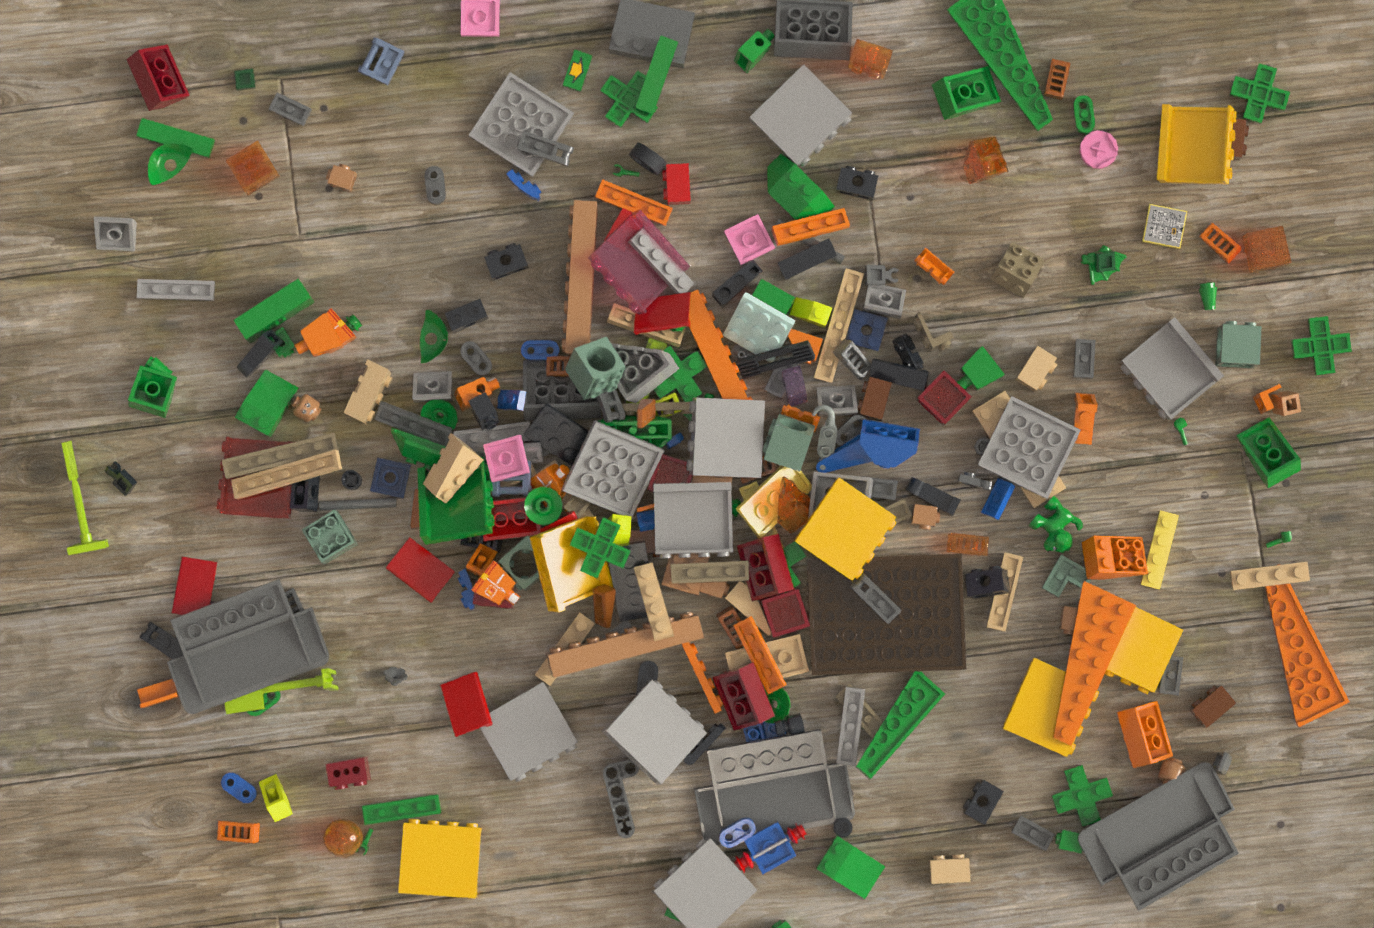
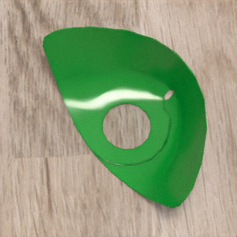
M176 143L164 144L158 147L150 156L148 163L150 184H160L177 175L188 162L193 149L187 145ZM169 159L174 160L177 164L173 171L165 169V162Z
M431 310L425 311V320L420 334L421 364L436 358L445 349L448 341V332L445 324ZM428 333H434L437 336L435 344L429 345L426 343L425 336Z

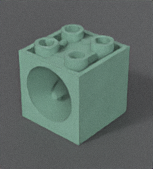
M1226 321V323L1218 327L1215 366L1254 369L1260 365L1262 326H1256L1254 322H1245V325H1237L1236 321Z
M604 337L574 348L565 371L585 400L590 397L596 398L604 392L614 391L626 366L608 338Z
M779 414L777 419L773 418L768 432L770 436H767L762 450L765 453L763 460L800 472L815 425Z
M335 509L302 529L321 563L325 565L358 545L343 518Z
M528 535L499 560L501 563L500 567L514 578L515 586L520 591L522 589L527 591L540 580L538 571L530 578L528 576L518 578L512 571V568H514L513 559L518 553H533Z

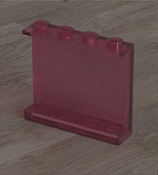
M641 210L632 212L588 257L591 261V266L596 271H600L604 276L605 282L616 289V294L629 304L630 310L636 314L646 313V308L668 286L628 242L641 228L647 231L683 272L690 267Z

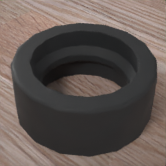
M639 142L636 143L629 153V156L635 162L655 175H659L666 165V161L661 156Z

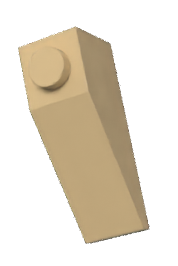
M739 581L725 599L745 617L752 616L757 627L769 636L771 631L758 600L752 601L747 582L742 583Z

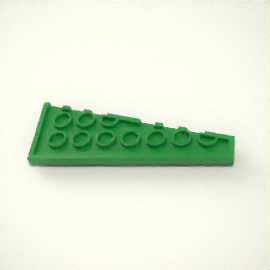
M959 0L948 8L947 12L1035 130L1038 132L1053 121L1003 0Z

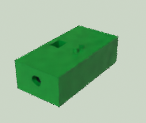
M296 279L234 319V322L244 338L251 344L265 332L273 330L315 302L303 283Z

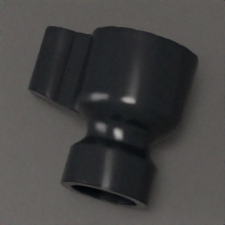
M800 713L787 716L785 721H774L777 736L784 735L786 732L790 734L805 732Z

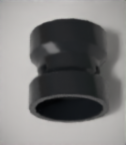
M348 470L342 475L341 481L347 489L356 490L362 484V477L358 472Z

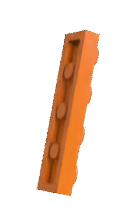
M603 179L595 195L596 199L621 209L625 208L638 216L665 227L673 208Z
M842 208L772 226L771 230L777 246L847 229L850 227V223L845 209Z
M750 616L733 625L751 662L754 663L767 693L770 694L786 686L753 617Z
M683 643L682 646L714 713L722 711L720 707L723 706L719 695L715 696L712 691L715 686L711 678L707 679L704 674L707 669L703 661H698L695 655L698 654L695 644Z

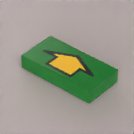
M574 50L563 87L581 92L593 55Z

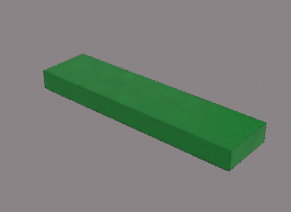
M660 35L635 108L654 114L679 41Z
M141 118L136 134L139 138L163 145L170 143L187 145L193 149V154L210 158L215 139Z
M439 794L365 805L362 806L364 825L441 814Z

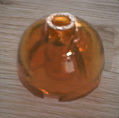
M349 819L333 820L323 832L325 848L336 857L347 858L353 856L354 852L362 845V831L356 823Z

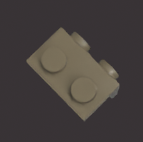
M1011 243L990 280L1024 298L1041 269L1044 260L1018 244Z
M921 312L916 313L913 324L917 332L921 331L923 335L921 341L925 349L929 348L930 352H933L937 349L943 351L949 348L954 339L951 331L933 339Z

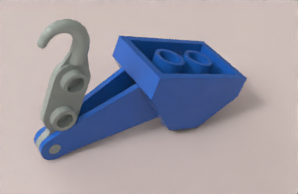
M819 405L813 410V416H816L817 412L821 410L826 411L828 414L827 420L820 429L817 453L821 458L817 461L816 465L818 472L827 473L872 461L881 468H895L917 453L920 429L863 419L861 434L835 449L837 428L833 409L827 405Z

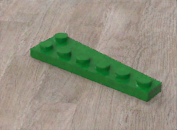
M921 671L913 672L855 767L870 780L942 699L945 693Z

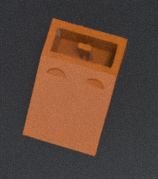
M1092 536L1082 542L1087 579L1105 580L1148 574L1142 537Z

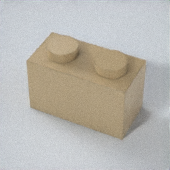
M1037 346L1016 378V381L1034 392L1038 388L1042 390L1047 382L1044 379L1047 373L1052 374L1057 366L1055 363L1057 358Z
M964 854L953 855L952 859H945V855L933 856V860H929L931 884L970 882L969 858H964Z

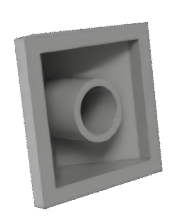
M94 216L96 249L135 251L137 222L133 218Z
M868 285L863 311L900 319L906 290L885 285Z
M452 371L414 373L413 401L415 403L439 399L453 401Z
M855 385L817 387L818 406H829L833 409L835 416L857 414ZM818 411V416H828L826 411Z

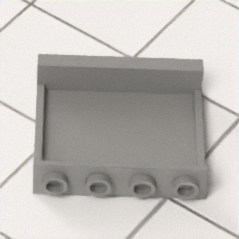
M803 64L749 117V121L754 126L757 125L798 167L800 165L804 167L811 160L809 157L814 152L817 154L823 149V143L827 139L831 141L838 134L836 130L840 126L844 128L852 120L850 118L852 112Z
M1175 317L1120 362L1122 365L1120 367L1127 376L1130 375L1134 379V386L1138 390L1142 389L1144 391L1146 400L1159 409L1157 413L1163 420L1167 419L1168 421L1173 419V417L1224 377Z
M693 397V401H690L689 411L692 413V421H689L688 425L689 432H691V440H688L690 459L687 460V471H689V474L761 478L765 401Z
M731 482L654 484L655 555H659V558H671V554H679V558H690V554H698V557H710V553H717L718 557H728L729 553H733Z
M648 680L645 682L646 685L625 709L601 732L657 785L662 784L706 735V732L703 730L704 726L699 721H694L690 717L691 714L686 708L680 707L676 703L677 700L669 693L666 694L662 690L663 686L658 681Z
M544 682L490 712L493 725L481 727L483 734L510 781L515 779L516 782L524 779L526 772L532 770L534 773L543 768L542 763L548 760L551 763L560 758L558 754L564 750L566 753L577 748L575 744L578 743Z
M703 838L695 845L697 849L693 853L689 851L681 859L683 862L678 867L674 865L667 872L669 875L664 880L660 878L653 885L654 889L651 891L658 896L686 928H718L757 891L711 838L707 840Z

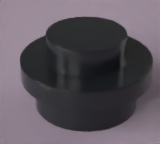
M840 818L835 821L833 830L837 836L844 838L851 834L853 826L848 819Z

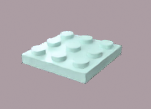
M745 292L723 336L750 352L759 354L781 348L795 320ZM776 357L765 360L771 363L774 362Z

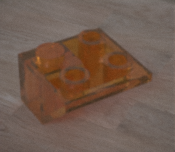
M996 136L973 140L969 143L963 164L969 184L982 182L1009 172Z
M783 476L778 499L777 522L787 532L792 534L808 522L810 498L806 493L800 491L793 481Z

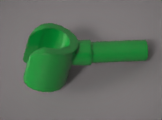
M619 164L614 165L615 168H621L620 173H613L616 177H622L623 175L639 177L640 172L626 170Z
M1179 418L1174 422V427L1179 431L1183 445H1187L1188 442L1183 428L1188 425L1184 418Z
M1291 531L1281 532V539L1266 543L1267 548L1290 542L1292 540Z
M369 828L363 842L356 847V853L361 846L365 848L363 856L368 852V842L373 829Z

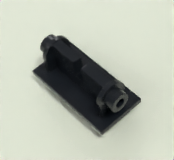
M906 333L892 341L895 351L902 360V365L918 369L924 368V362L919 353H911V350L916 348L911 336H908Z

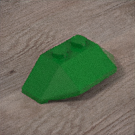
M782 154L767 167L768 194L795 220L830 212L835 207L825 193L795 163Z
M625 415V420L618 421L615 419L609 423L604 422V419L598 420L602 424L660 448L672 439V423L669 418L655 416L643 428L637 427V415Z
M395 428L391 429V433L402 456L406 458L405 461L414 465L417 462L422 463L428 470H431L433 464L438 463L442 456L440 451L442 448H446V446Z

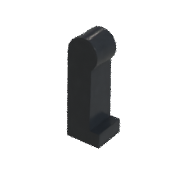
M752 260L713 291L711 296L723 309L736 295L756 279L763 270Z
M272 329L265 332L259 337L258 342L236 368L248 378L271 356L283 341ZM268 337H272L275 340V343H273Z
M914 477L910 478L905 488L910 494L934 507H938L937 509L950 516L954 515L961 499Z

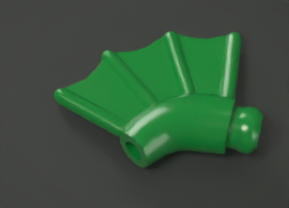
M1102 245L1097 252L1110 251V248ZM1115 251V270L1098 273L1095 271V252L1087 253V255L1083 254L1081 256V263L1089 266L1090 283L1094 285V283L1100 280L1108 281L1112 273L1119 272L1120 264L1127 258V255Z

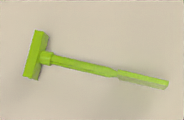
M72 441L63 442L62 448L69 481L72 480V492L81 532V543L68 547V555L109 547L108 539L92 540V535L89 533L81 490L77 481L79 476Z
M329 668L321 669L322 675L315 676V678L276 683L225 702L226 714L265 709L264 693L311 686L323 687V689L329 691L338 690V686L332 684L333 677H331V675H337L336 671Z

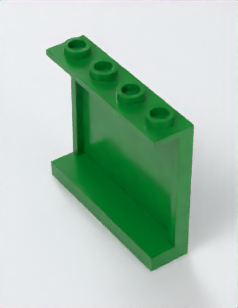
M484 456L481 457L483 461L478 468L468 477L466 482L462 484L447 503L437 498L423 484L429 474L426 468H417L420 538L425 545L492 533V526L495 525L494 516L491 514V509L494 508V502L490 493L493 491V484L490 480L489 468Z

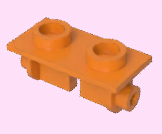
M927 248L914 260L917 263L916 265L929 272L938 281V284L945 285L954 274L952 269Z
M789 404L788 406H783L782 415L815 425L813 432L815 433L820 416H817V414L813 416L810 412L800 411L801 409L792 407Z

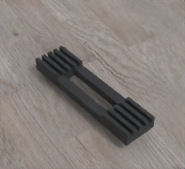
M809 340L737 359L736 364L742 378L745 379L796 363L797 365L815 360V354ZM783 354H793V357L763 365L758 363V361Z

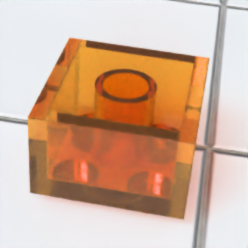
M856 39L848 68H851V71L857 74H862V72L869 74V77L875 80L884 79L893 50Z
M258 140L225 160L247 196L280 177Z
M1283 225L1246 233L1242 236L1250 274L1288 266L1292 263Z

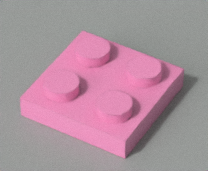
M461 0V37H499L500 0Z
M758 214L724 231L741 266L775 249Z
M521 435L483 445L492 482L530 473Z

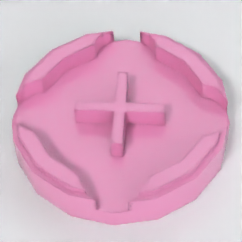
M1098 130L1090 132L1083 138L1080 144L1082 160L1086 165L1095 169L1108 167L1117 156V142L1107 132Z

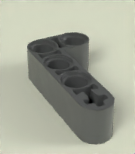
M630 759L609 764L603 770V777L617 832L622 838L631 837L635 831L623 779L633 777L639 771L637 766L636 771L632 774L625 771V765L629 762L633 763ZM610 767L617 770V776L612 779L606 775V771ZM614 786L622 789L620 797H614L611 794V789ZM624 805L627 813L624 816H619L616 813L617 806ZM629 817L630 821L626 820V824L628 827L631 826L632 830L629 831L628 835L625 832H621L623 822L618 823V819Z

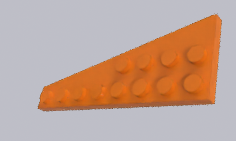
M1291 584L1265 586L1297 727H1301L1350 703Z
M1083 581L1053 734V738L1070 746L1077 735L1136 607L1135 604L1086 581Z

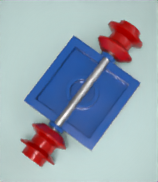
M777 821L744 840L751 854L749 856L748 853L743 852V857L738 858L735 856L736 861H734V864L740 871L745 873V868L750 867L753 869V862L756 861L762 874H765L797 856L790 841L798 844V839L802 838L805 840L804 836L807 833L802 824L798 826L795 823V828L791 829L788 827V835H785Z

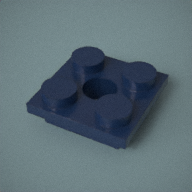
M854 309L846 340L853 341L857 346L879 351L888 318ZM865 325L872 329V333L868 336L861 333V328Z
M377 458L370 491L404 499L411 465ZM394 473L396 476L395 481L387 483L385 481L386 474Z

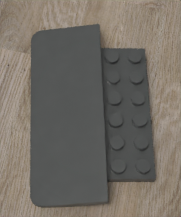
M280 578L170 620L183 655L167 661L183 708L190 714H196L325 665L329 660V652L313 607L293 614Z
M821 729L707 749L713 785L694 788L703 838L705 840L711 838L716 845L721 844L719 834L722 829L745 817L752 819L755 823V833L777 821L784 833H786L788 827L791 829L795 828V823L798 826L802 824L804 829L834 824L840 818H846L850 821L855 815L847 765L836 764L837 762L827 764ZM744 824L742 826V829L744 830L749 828V825ZM727 834V835L725 836V838H726V839H731V838H732V835H731V834Z
M1206 762L1196 765L1177 776V779H1172L1082 830L1078 835V843L1099 884L1103 886L1119 876L1138 911L1239 854L1220 820L1221 817L1234 811L1235 808L1213 766Z

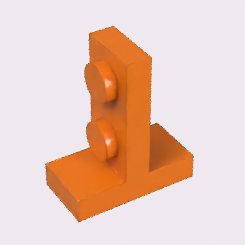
M1075 393L1076 407L1073 426L1081 430L1075 444L1092 445L1094 418L1098 404L1094 394Z

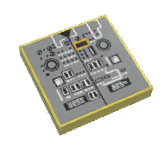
M1149 204L1142 242L1180 249L1187 211Z

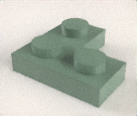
M1060 555L1042 589L1059 598L1067 582L1082 589L1083 581L1090 583L1091 579H1087L1084 567Z

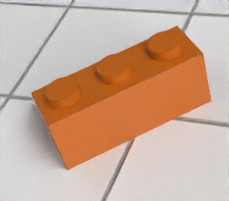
M1158 701L1117 712L1133 768L1173 757Z

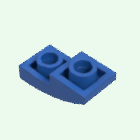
M512 169L506 173L509 180L523 194L533 200H541L539 196L541 191L536 183L532 185L528 181L523 185L524 179L519 172L515 174Z
M463 569L458 572L460 577L457 579L463 588L467 587V590L461 593L463 597L460 600L465 608L469 607L470 610L475 609L473 604L474 592L471 590L473 585L467 570Z
M762 722L761 724L743 728L746 742L778 737L774 723Z

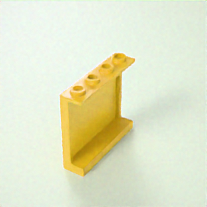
M1162 104L1157 180L1160 183L1229 185V179H1232L1230 160H1233L1234 150L1231 149L1232 141L1235 140L1233 122H1236V111H1234L1232 106L1228 105L1227 108L1172 107L1170 104Z
M837 477L794 541L853 581L854 578L858 579L862 574V566L865 562L869 563L873 558V550L876 546L880 547L885 540L884 534L887 530L891 531L895 526L896 521L894 520L896 516Z
M583 516L530 537L548 611H564L565 606L592 596L593 588L599 585L606 584L613 587L607 561H605L598 579L580 571L587 553L570 546L577 527L596 535L599 528L596 516Z
M1135 607L1104 675L1111 678L1115 675L1121 678V683L1131 686V684L1138 686L1137 690L1144 694L1154 693L1183 629Z
M1032 658L1002 729L1064 757H1068V754L1072 755L1076 747L1074 741L1070 746L1053 738L1066 672L1036 658ZM1096 691L1093 702L1096 701L1099 691ZM1090 708L1088 709V711H1087V713H1086V715H1085V717H1084V719H1086V720L1088 719V717H1089V715H1090V712H1091V709H1090ZM1080 726L1076 735L1077 737H1080L1084 728L1083 726Z
M409 819L408 822H405L403 824L398 893L477 898L482 828L478 827L476 823H466V826H458L459 822H447V825H439V821L428 820V824H422L418 819Z

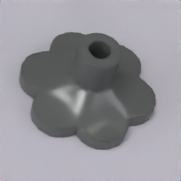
M737 344L734 346V350L730 351L731 355L729 357L732 359V363H736L737 359L752 356L753 354Z
M390 667L389 670H384L383 673L385 679L391 682L393 686L407 680L408 676L405 674L406 671L404 669Z

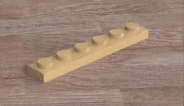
M845 269L814 379L831 384L833 382L839 361L833 354V351L846 337L864 273Z
M335 449L233 479L231 482L234 498L242 499L341 470L339 451Z

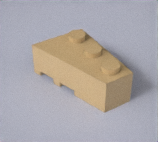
M368 359L365 364L367 367L363 375H360L359 383L355 391H353L344 411L345 415L364 424L372 421L375 415L373 410L376 404L379 405L382 401L384 388H388L392 381L391 372L387 368Z
M452 433L448 437L450 441L446 448H442L440 451L442 456L438 463L433 464L423 483L444 503H447L453 497L455 492L483 461L471 447Z

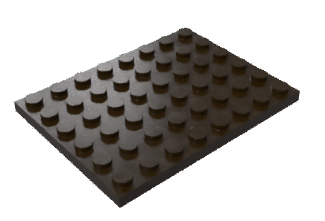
M962 554L873 557L869 563L865 562L862 566V573L902 610L889 624L849 587L853 582L856 583L860 577L858 579L854 578L852 581L821 559H807L812 675L967 670ZM865 584L861 590L865 593L870 587Z

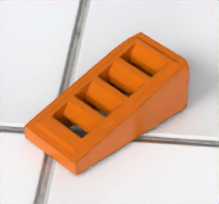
M1211 223L1199 236L1228 264L1241 251V246L1214 223ZM1213 231L1217 232L1210 240L1207 238ZM1219 236H1221L1222 238H1221V239L1218 241V243L1215 245V244H1214L1215 240H1216ZM1226 241L1227 245L1221 250L1220 247ZM1231 247H1233V249H1232V250L1228 253V255H1227L1226 252H1227Z
M218 821L217 840L258 843L260 824ZM226 826H228V837L225 836ZM234 826H236L235 837H233ZM242 827H244L243 838L241 837Z

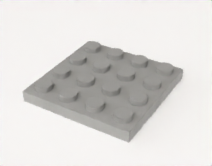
M510 72L470 132L469 137L533 177L543 163L544 158L517 149L523 131L557 141L573 117L574 112Z
M1011 396L977 466L1048 499L1081 430Z
M594 420L563 484L562 491L620 515L631 516L632 518L664 450Z

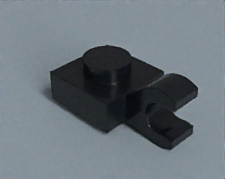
M114 461L111 467L107 466L105 469V473L114 479L112 484L124 496L131 493L137 481L125 469L121 471V466L118 462Z

